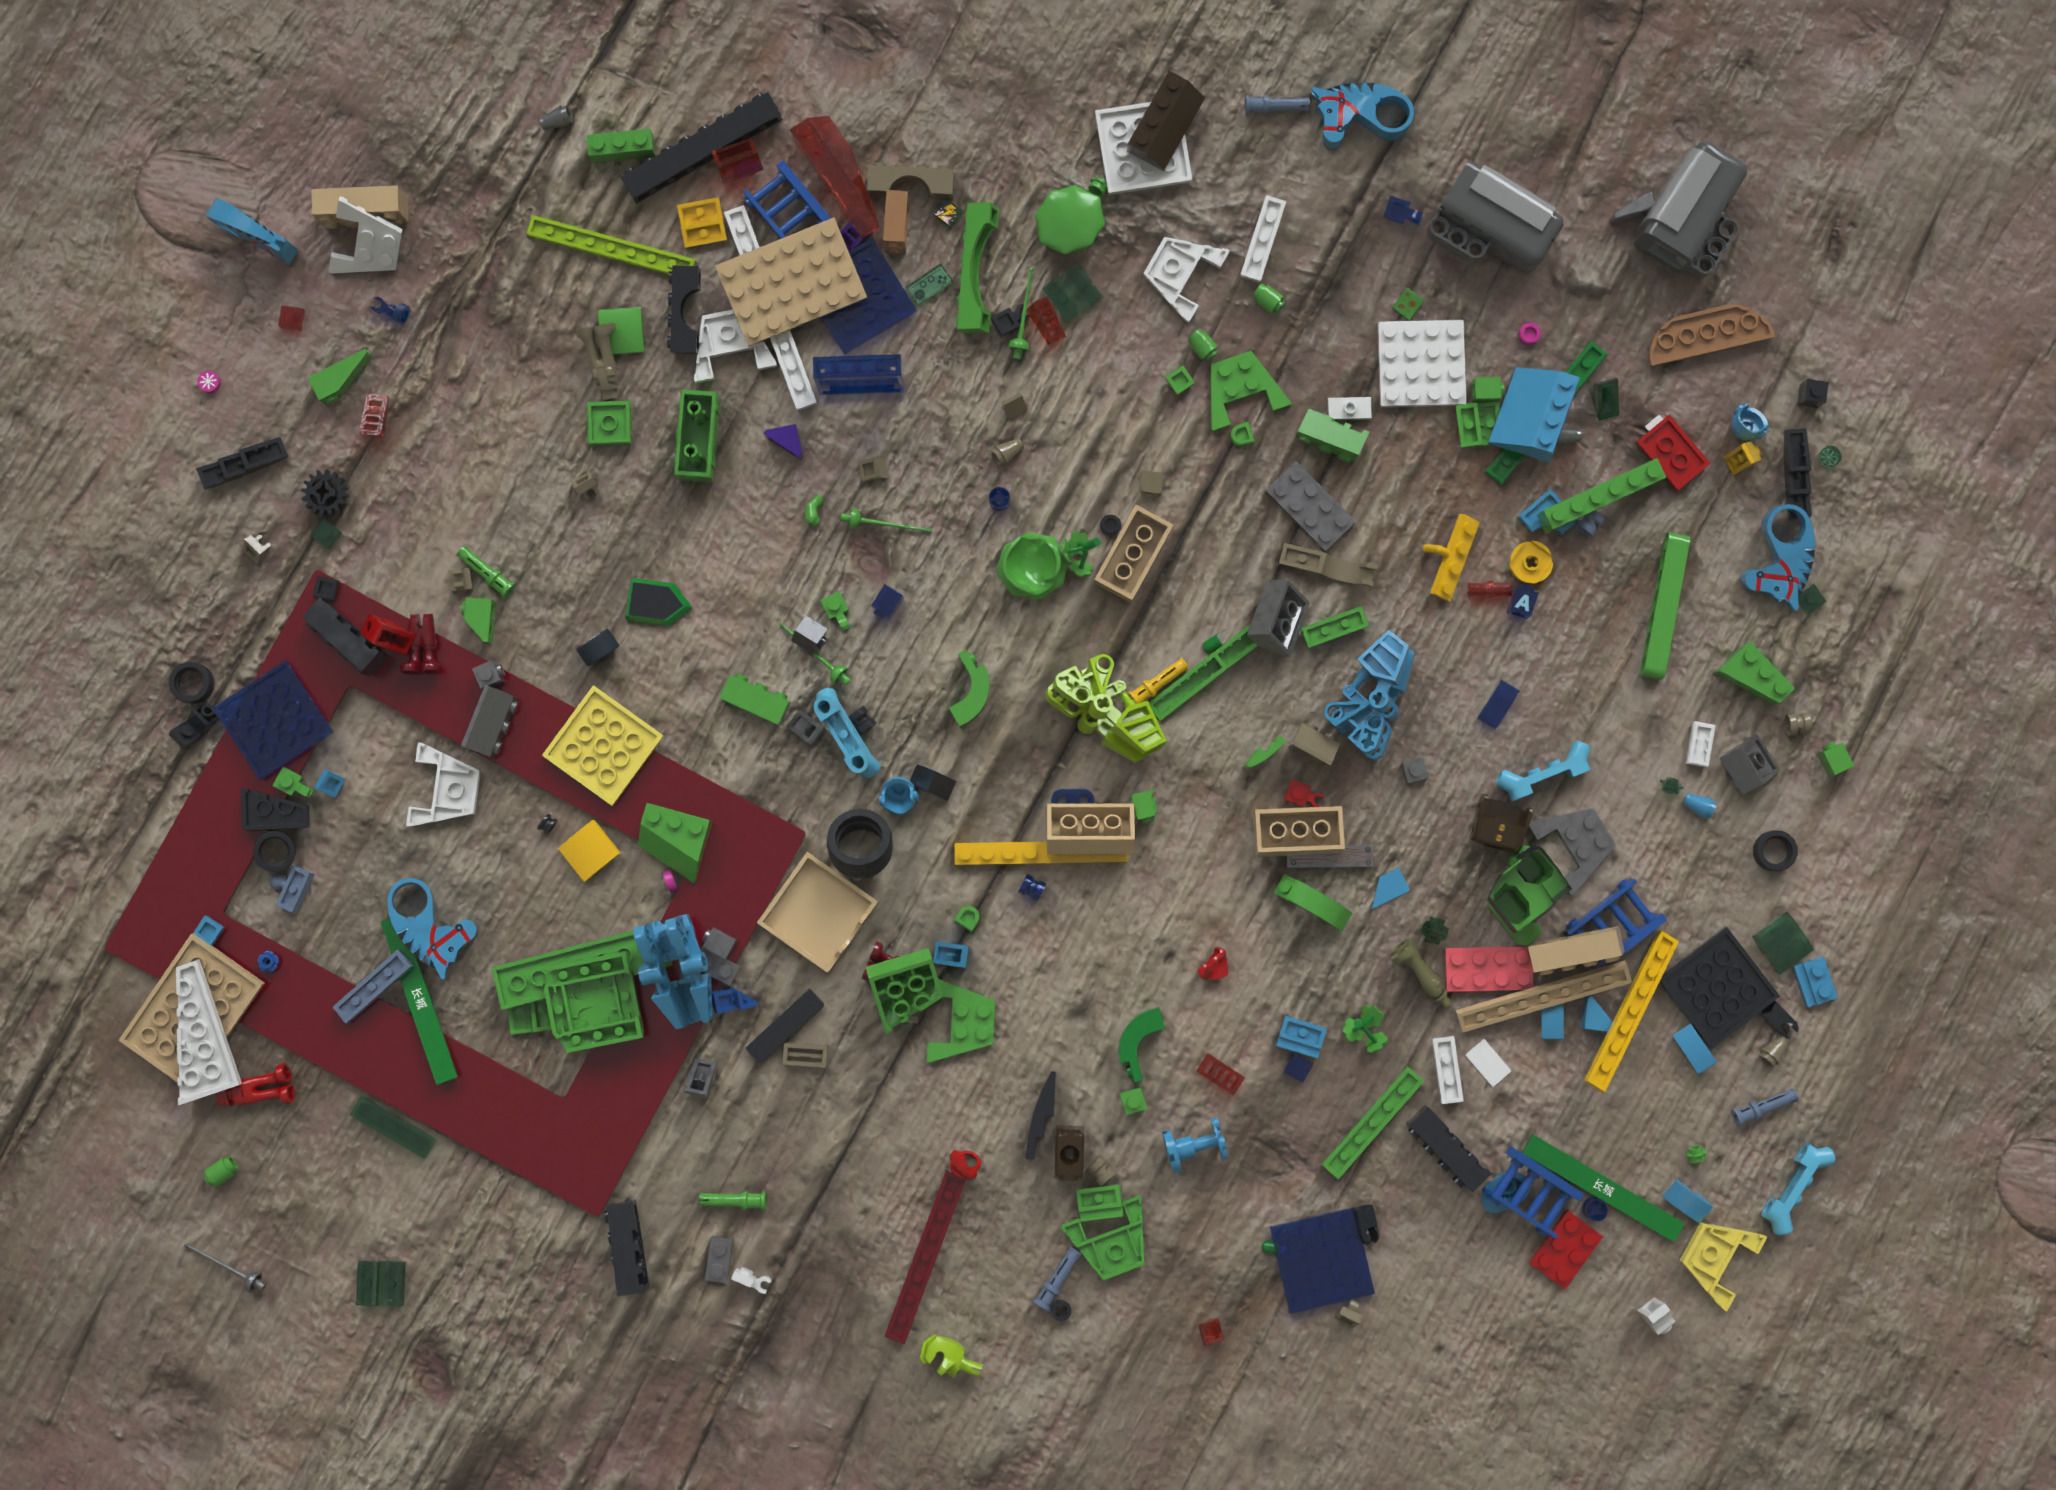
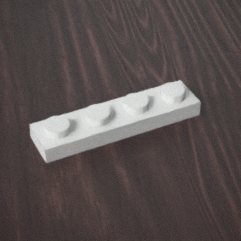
M1266 195L1240 277L1258 283L1261 282L1286 201Z

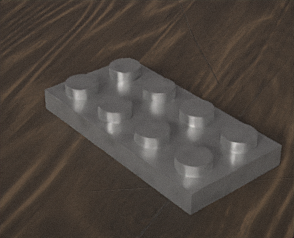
M1297 461L1265 490L1281 509L1324 552L1356 522Z

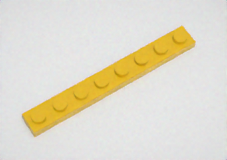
M1047 842L955 843V865L1128 862V854H1047Z
M1662 930L1657 931L1584 1079V1082L1600 1092H1606L1679 941Z

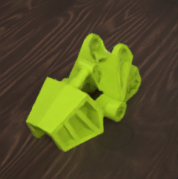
M1106 654L1089 659V667L1081 672L1078 671L1075 665L1059 673L1055 677L1053 684L1046 690V700L1049 704L1070 718L1081 715L1078 720V728L1082 733L1090 734L1096 730L1104 737L1100 743L1101 745L1134 763L1160 750L1167 742L1148 701L1136 704L1133 699L1131 700L1125 691L1126 684L1122 680L1108 685L1114 661ZM1101 659L1107 660L1109 668L1103 669L1099 666L1098 661ZM1055 691L1059 693L1056 698L1052 696ZM1119 697L1124 703L1125 710L1123 713L1113 706V699ZM1066 698L1067 700L1062 704L1061 702ZM1073 702L1078 705L1079 710L1077 712L1070 711L1068 703Z

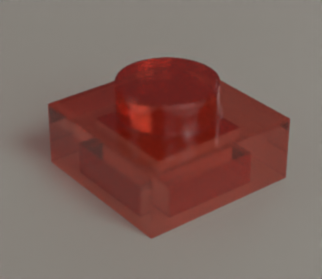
M281 306L278 326L282 329L302 331L305 310L303 308Z
M1219 1318L1210 1319L1198 1324L1203 1346H1211L1224 1340Z

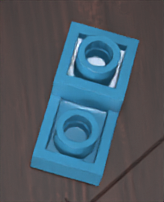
M1564 1003L1541 1009L1542 1040H1564Z
M1691 1024L1672 1035L1698 1075L1717 1063Z
M1678 1179L1662 1196L1698 1223L1714 1207L1698 1192L1694 1193Z

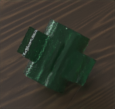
M1430 917V921L1423 923L1421 934L1426 936L1425 942L1439 945L1440 941L1446 939L1449 928L1444 925L1445 920Z

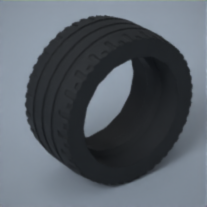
M853 809L842 813L832 822L827 834V849L830 860L839 872L850 878L863 879L875 876L885 869L892 856V834L887 822L874 811L867 809ZM855 830H868L881 838L880 847L873 854L864 858L846 856L839 850V843L846 834Z

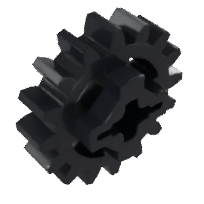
M326 469L323 474L320 470H317V476L310 474L311 480L303 482L307 487L301 489V492L305 493L306 496H303L301 499L304 502H308L305 505L306 508H313L312 513L317 515L320 511V515L325 517L328 512L329 515L334 516V510L342 511L340 508L341 504L347 506L344 498L350 497L349 494L345 493L349 486L342 485L346 480L342 477L338 478V473L333 472L331 475V471ZM332 481L336 483L338 490L333 488ZM327 490L329 491L328 494L322 496V492H326ZM312 496L318 499L317 503L319 506L315 504Z

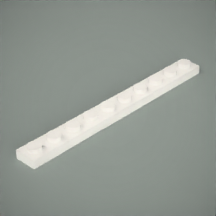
M744 205L724 212L739 255L760 248ZM788 330L771 337V342L797 411L816 405L815 396L791 331Z

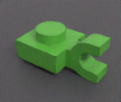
M840 591L820 600L830 621L836 618L843 631L851 628L844 615L849 612V609Z
M282 767L272 785L291 796H294L297 791L311 798L315 791L301 783L304 778L303 776L286 767Z

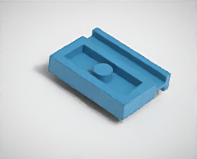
M1818 957L1792 966L1806 1008L1838 998L1824 957Z
M1285 1015L1276 1046L1318 1059L1327 1028Z

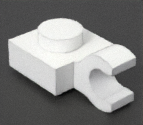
M741 1267V1269L736 1268L731 1278L745 1286L757 1289L762 1294H766L767 1289L761 1287V1282L767 1281L771 1283L772 1281L769 1276L756 1278L753 1275V1271Z

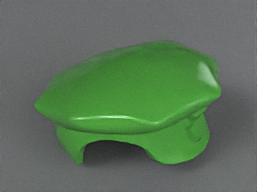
M1077 185L1049 192L1035 213L1040 242L1044 246L1064 255L1081 252L1090 247L1105 225L1100 197Z
M1027 532L1004 545L997 566V575L1012 595L1040 600L1063 585L1069 562L1062 558L1060 554L1061 546L1053 536Z

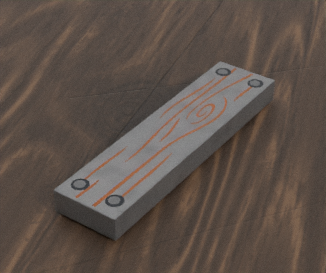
M1345 845V850L1342 854L1286 856V867H1374L1373 845Z

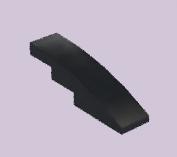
M1806 428L1784 430L1787 505L1791 504L1802 508L1810 518L1812 512L1809 495L1812 493L1809 472L1812 468ZM1787 510L1788 519H1798L1795 513Z
M278 437L240 449L238 453L219 458L217 462L196 468L204 490L266 468L288 458L281 438Z
M1056 1071L1050 1072L1034 1108L1028 1132L1026 1159L1035 1158V1137L1044 1138L1045 1116H1054Z

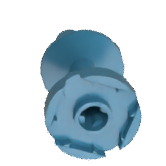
M1217 1117L1210 1118L1213 1134L1195 1139H1191L1189 1135L1174 1140L1171 1130L1162 1132L1173 1174L1182 1172L1180 1161L1196 1157L1195 1152L1217 1146L1222 1161L1228 1159L1225 1140L1221 1136Z

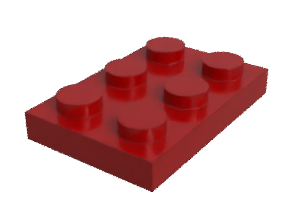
M1670 415L1635 442L1650 461L1658 459L1666 475L1665 479L1676 492L1711 464Z
M1567 1209L1552 1229L1553 1232L1558 1234V1237L1554 1238L1548 1234L1528 1262L1565 1290L1604 1237Z

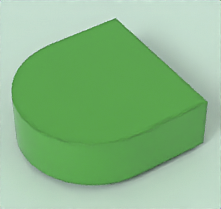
M1249 422L1236 425L1232 429L1230 439L1234 445L1243 447L1255 443Z
M972 906L963 907L954 921L972 932L979 922V912Z

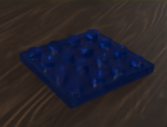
M873 238L849 252L867 299L821 317L844 355L917 312V309Z
M284 660L213 707V710L259 780L265 779L334 733V730L287 660Z
M1355 1207L1269 1226L1290 1314L1375 1294L1364 1245L1359 1238L1353 1213Z

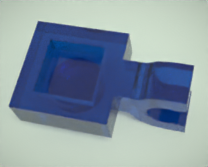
M1390 196L1383 218L1401 224L1404 223L1406 218L1410 222L1419 225L1423 212L1410 209L1411 202Z

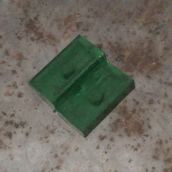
M1075 263L1061 276L1058 275L1042 288L1067 322L1078 317L1104 297L1079 263Z
M1785 912L1752 936L1761 953L1767 957L1774 971L1779 975L1814 950L1806 935L1788 912Z
M359 1260L356 1305L375 1307L380 1305L404 1306L406 1261Z

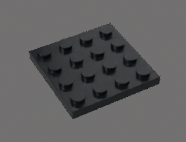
M1728 927L1722 928L1668 969L1659 982L1710 1049L1714 1048L1780 997Z

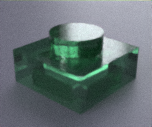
M323 518L310 536L327 549H330L342 532Z
M1815 584L1806 588L1798 596V603L1806 614L1811 613L1827 602Z

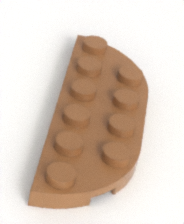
M1724 305L1681 315L1665 323L1654 335L1648 352L1649 368L1775 338V334L1769 322L1762 315H1758L1750 310L1749 307L1742 305Z

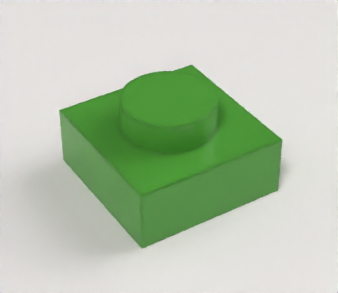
M1181 366L1165 377L1176 396L1195 384L1184 366Z

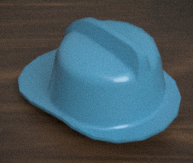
M1506 1171L1496 1175L1494 1180L1485 1187L1494 1192ZM1516 1172L1501 1198L1510 1203L1526 1176ZM1529 1188V1190L1527 1191V1193L1525 1194V1196H1524V1198L1522 1199V1201H1523V1200L1527 1197V1195L1529 1194L1530 1188ZM1482 1191L1481 1203L1485 1210L1491 1213H1500L1508 1209L1502 1203L1497 1206L1487 1199L1489 1195Z

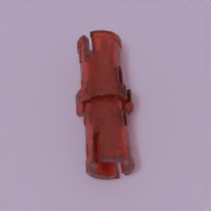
M1488 581L1487 583H1468L1467 590L1469 591L1467 594L1468 596H1487V598H1492L1493 596H1512L1513 589H1510L1512 583H1493V581Z

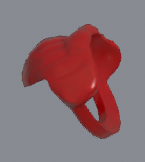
M1216 947L1209 960L1197 969L1199 976L1203 980H1217L1228 975L1226 951Z
M953 1150L949 1155L950 1171L956 1178L966 1181L974 1180L977 1177V1171L981 1167L979 1156L971 1151L965 1150L960 1152ZM964 1155H970L975 1158L977 1165L968 1167Z

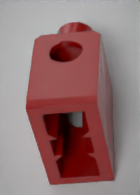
M372 614L366 619L361 634L372 644L407 655L415 637L413 633L397 623ZM391 634L397 635V638L393 640Z

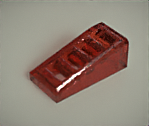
M1048 296L1033 302L1027 308L1028 315L1048 345L1066 337ZM1055 331L1056 334L1051 336L1050 332Z
M367 394L360 426V435L384 439L389 396ZM372 400L382 401V405H372ZM371 409L381 410L380 413H371ZM370 417L379 418V421H370ZM369 425L378 426L377 429H369Z
M1209 1053L1206 1054L1196 1072L1233 1096L1245 1079L1243 1075ZM1213 1061L1214 1064L1209 1072H1204L1209 1062ZM1219 1065L1222 1068L1218 1072L1217 1076L1214 1078L1212 1077V1074ZM1227 1070L1229 1073L1223 1083H1221L1219 1080ZM1233 1075H1235L1237 1078L1235 1079L1230 1088L1227 1087V1084L1229 1083Z

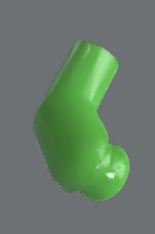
M818 494L805 507V521L813 527L820 523L817 509L825 502Z

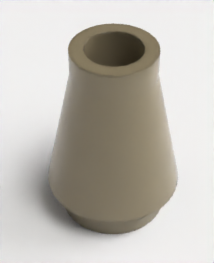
M1019 438L994 446L991 454L999 466L1002 464L1006 465L1024 449V445Z
M1778 1035L1776 1039L1760 1051L1759 1059L1765 1065L1772 1068L1778 1065L1786 1047L1790 1043L1789 1040L1784 1036Z

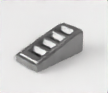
M1652 193L1644 194L1617 211L1609 220L1610 224L1646 215L1655 203Z

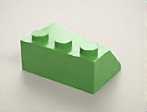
M646 803L640 825L638 846L695 884L713 821Z
M929 948L866 967L886 1034L891 1032L892 1028L899 1023L903 1024L909 1020V1017L917 1011L924 1010L943 997Z

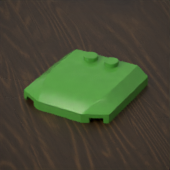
M627 951L550 966L544 994L552 1034L562 1043L567 1053L644 1037V1025L632 965Z

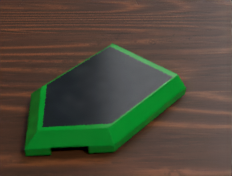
M637 578L631 579L626 621L670 626L675 620L693 608L674 583Z

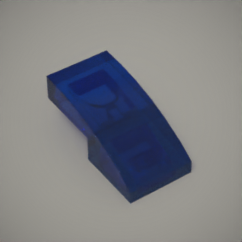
M1501 679L1477 718L1496 729L1520 690Z

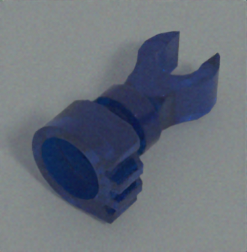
M380 297L374 298L381 302L379 308L370 306L374 312L378 314L386 313L387 316L393 317V321L404 324L407 321L411 311L409 306L399 303L396 307L393 304L388 305Z

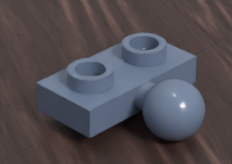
M293 865L288 878L282 873L272 875L270 886L275 890H282L275 905L297 914L315 874Z

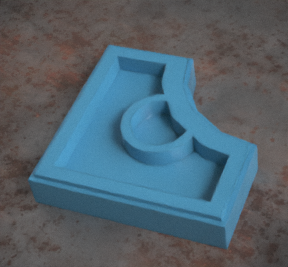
M1550 488L1517 518L1530 533L1543 529L1537 514L1562 501ZM1578 519L1555 531L1563 535L1578 522Z

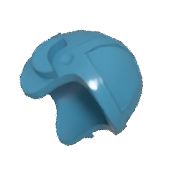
M1748 403L1746 405L1741 404L1733 412L1734 416L1731 420L1734 435L1747 442L1756 439L1760 440L1769 432L1767 430L1769 424H1767L1765 416L1754 408H1748Z
M894 776L887 780L882 787V796H879L880 806H883L889 812L901 815L911 810L915 806L916 801H919V794L915 791L914 784L908 779Z

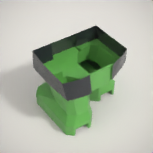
M1537 845L1522 846L1519 854L1513 853L1508 856L1507 865L1510 868L1498 875L1487 898L1488 909L1516 945L1527 946L1541 935V927L1537 921L1553 909L1560 898L1572 890L1559 868L1544 849Z

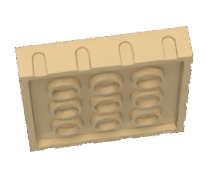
M806 852L757 923L829 973L879 901L815 856Z

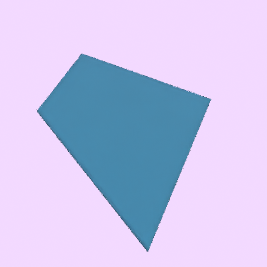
M1400 868L1379 877L1372 909L1410 891Z

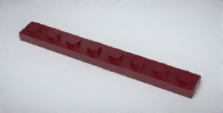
M946 1170L884 1335V1337L905 1344L966 1181L956 1178L951 1171Z

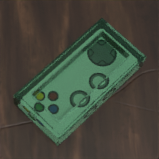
M940 263L906 286V289L919 306L953 283V280Z

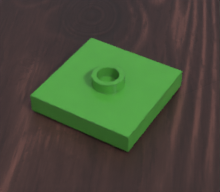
M630 401L587 402L589 446L632 445Z

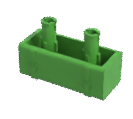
M681 390L679 419L676 430V456L674 458V476L677 480L714 482L718 423L721 412L720 396L717 392Z

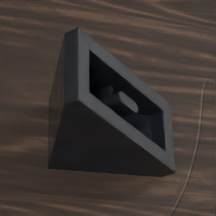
M918 764L910 779L914 787L946 801L949 800L957 782L939 772Z

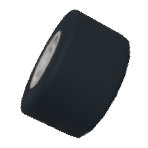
M605 629L579 646L576 651L585 664L591 666L618 648L619 643L610 630Z

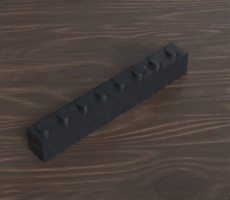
M768 92L765 94L760 93L753 97L752 101L748 104L738 105L734 112L719 116L713 124L700 127L694 135L681 138L679 143L673 147H665L661 150V154L654 158H646L636 168L631 167L623 173L624 175L621 176V179L634 202L638 204L782 121L781 113Z

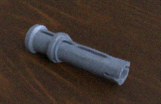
M1245 95L1244 111L1245 115L1257 112L1267 115L1269 111H1309L1310 107L1308 105H1310L1309 97L1269 98L1267 95H1263V97Z
M1792 1088L1761 1102H1749L1748 1106L1738 1110L1734 1108L1731 1110L1734 1122L1740 1128L1744 1126V1123L1760 1120L1762 1115L1798 1102L1799 1097Z
M1071 1246L1069 1247L1050 1280L1043 1283L1042 1291L1037 1298L1033 1299L1035 1304L1048 1312L1050 1311V1305L1055 1297L1060 1295L1062 1284L1082 1253Z

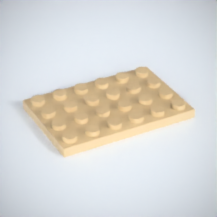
M834 217L715 265L748 346L867 299Z
M194 933L189 936L118 1040L177 1083L179 1064L177 1063L178 994H176V967L200 959L226 1038L229 1037L265 984Z

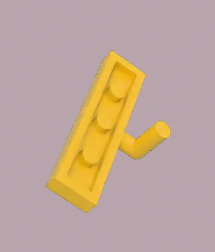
M1459 514L1447 548L1432 544H1425L1423 546L1425 553H1435L1443 556L1430 594L1444 601L1451 602L1478 529L1479 521L1466 514Z

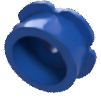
M265 951L264 954L259 955L257 960L259 969L263 972L275 971L279 964L278 956L272 951Z

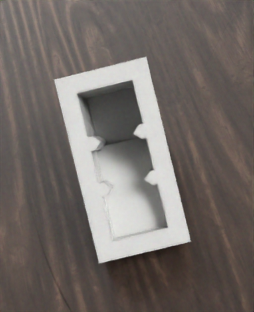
M1655 1297L1637 1310L1651 1330L1657 1335L1670 1331L1672 1324L1676 1322L1671 1316L1667 1305Z

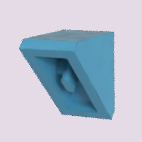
M936 942L933 963L966 968L969 946Z
M1592 995L1583 997L1580 1028L1608 1032L1612 1024L1611 1019Z

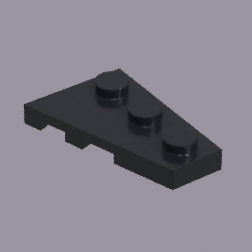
M241 787L242 831L310 828L308 805Z

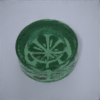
M1826 446L1820 450L1818 461L1823 467L1832 468L1841 461V452L1835 446Z

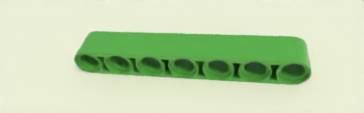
M1667 532L1665 536L1640 676L1663 680L1665 677L1690 536Z

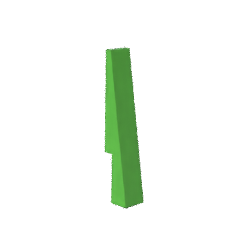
M1250 625L1149 702L1153 713L1160 721L1258 646L1247 635Z

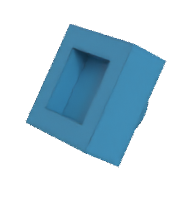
M324 769L314 788L336 798L346 779Z
M204 916L194 934L209 945L214 946L225 927L209 916Z

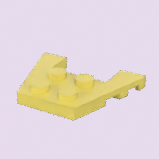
M1700 1222L1679 1261L1716 1304L1727 1312L1736 1294L1718 1284L1722 1274L1739 1244L1759 1254L1767 1236L1760 1233Z

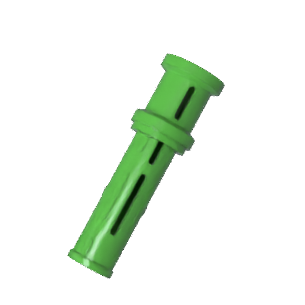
M463 546L457 552L456 556L482 576L489 587H493L501 593L503 599L513 592L516 584L509 582L503 577L501 571H494L466 546Z
M744 1191L741 1194L700 1193V1199H708L699 1201L700 1207H741L743 1211L748 1209L766 1211L767 1208L766 1191H763L762 1194L749 1193L748 1191Z

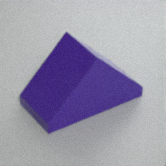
M796 424L768 429L764 432V436L799 460L803 459Z

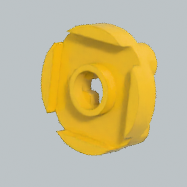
M1538 541L1521 543L1512 551L1508 568L1518 581L1534 585L1546 579L1553 568L1552 554L1544 544ZM1533 557L1536 567L1531 566L1529 568L1526 558L1531 559Z

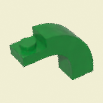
M1159 1007L1146 1010L1135 1016L1126 1025L1121 1034L1118 1045L1120 1064L1129 1062V1065L1125 1067L1128 1078H1133L1134 1082L1143 1081L1137 1060L1139 1042L1147 1034L1165 1029Z

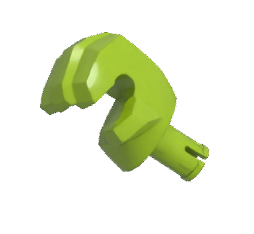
M933 1334L922 1344L920 1361L923 1364H930L937 1352L944 1354V1358L937 1369V1373L941 1376L948 1373L955 1379L957 1372L962 1371L978 1378L980 1372L973 1370L972 1367L981 1370L983 1364L964 1358L965 1347L952 1338Z

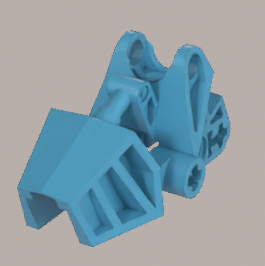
M1389 629L1357 659L1362 668L1356 674L1357 677L1351 685H1346L1343 688V694L1350 701L1331 702L1324 710L1325 717L1343 735L1352 732L1348 739L1373 761H1377L1385 755L1392 732L1388 722H1394L1400 716V710L1395 701L1399 693L1406 694L1415 653L1410 649V646ZM1372 676L1378 684L1376 689L1371 692L1368 701L1357 690L1364 681L1366 682ZM1334 706L1339 707V709L1332 712L1330 717L1328 714L1329 709ZM1385 725H1386L1387 731H1386V733L1383 735V731H1384V728H1385Z
M689 914L667 919L665 924L655 921L634 927V939L643 959V966H639L638 969L639 979L643 986L655 983L656 989L651 998L676 1029L698 1021L703 1023L710 1022L713 1019L711 973L701 975V972L708 970V962L705 953L700 951ZM678 959L682 980L670 982L663 962Z

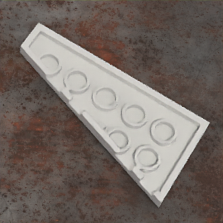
M200 959L176 967V994H178L177 1063L179 1064L178 1086L180 1096L178 1098V1105L238 1086L242 1082Z

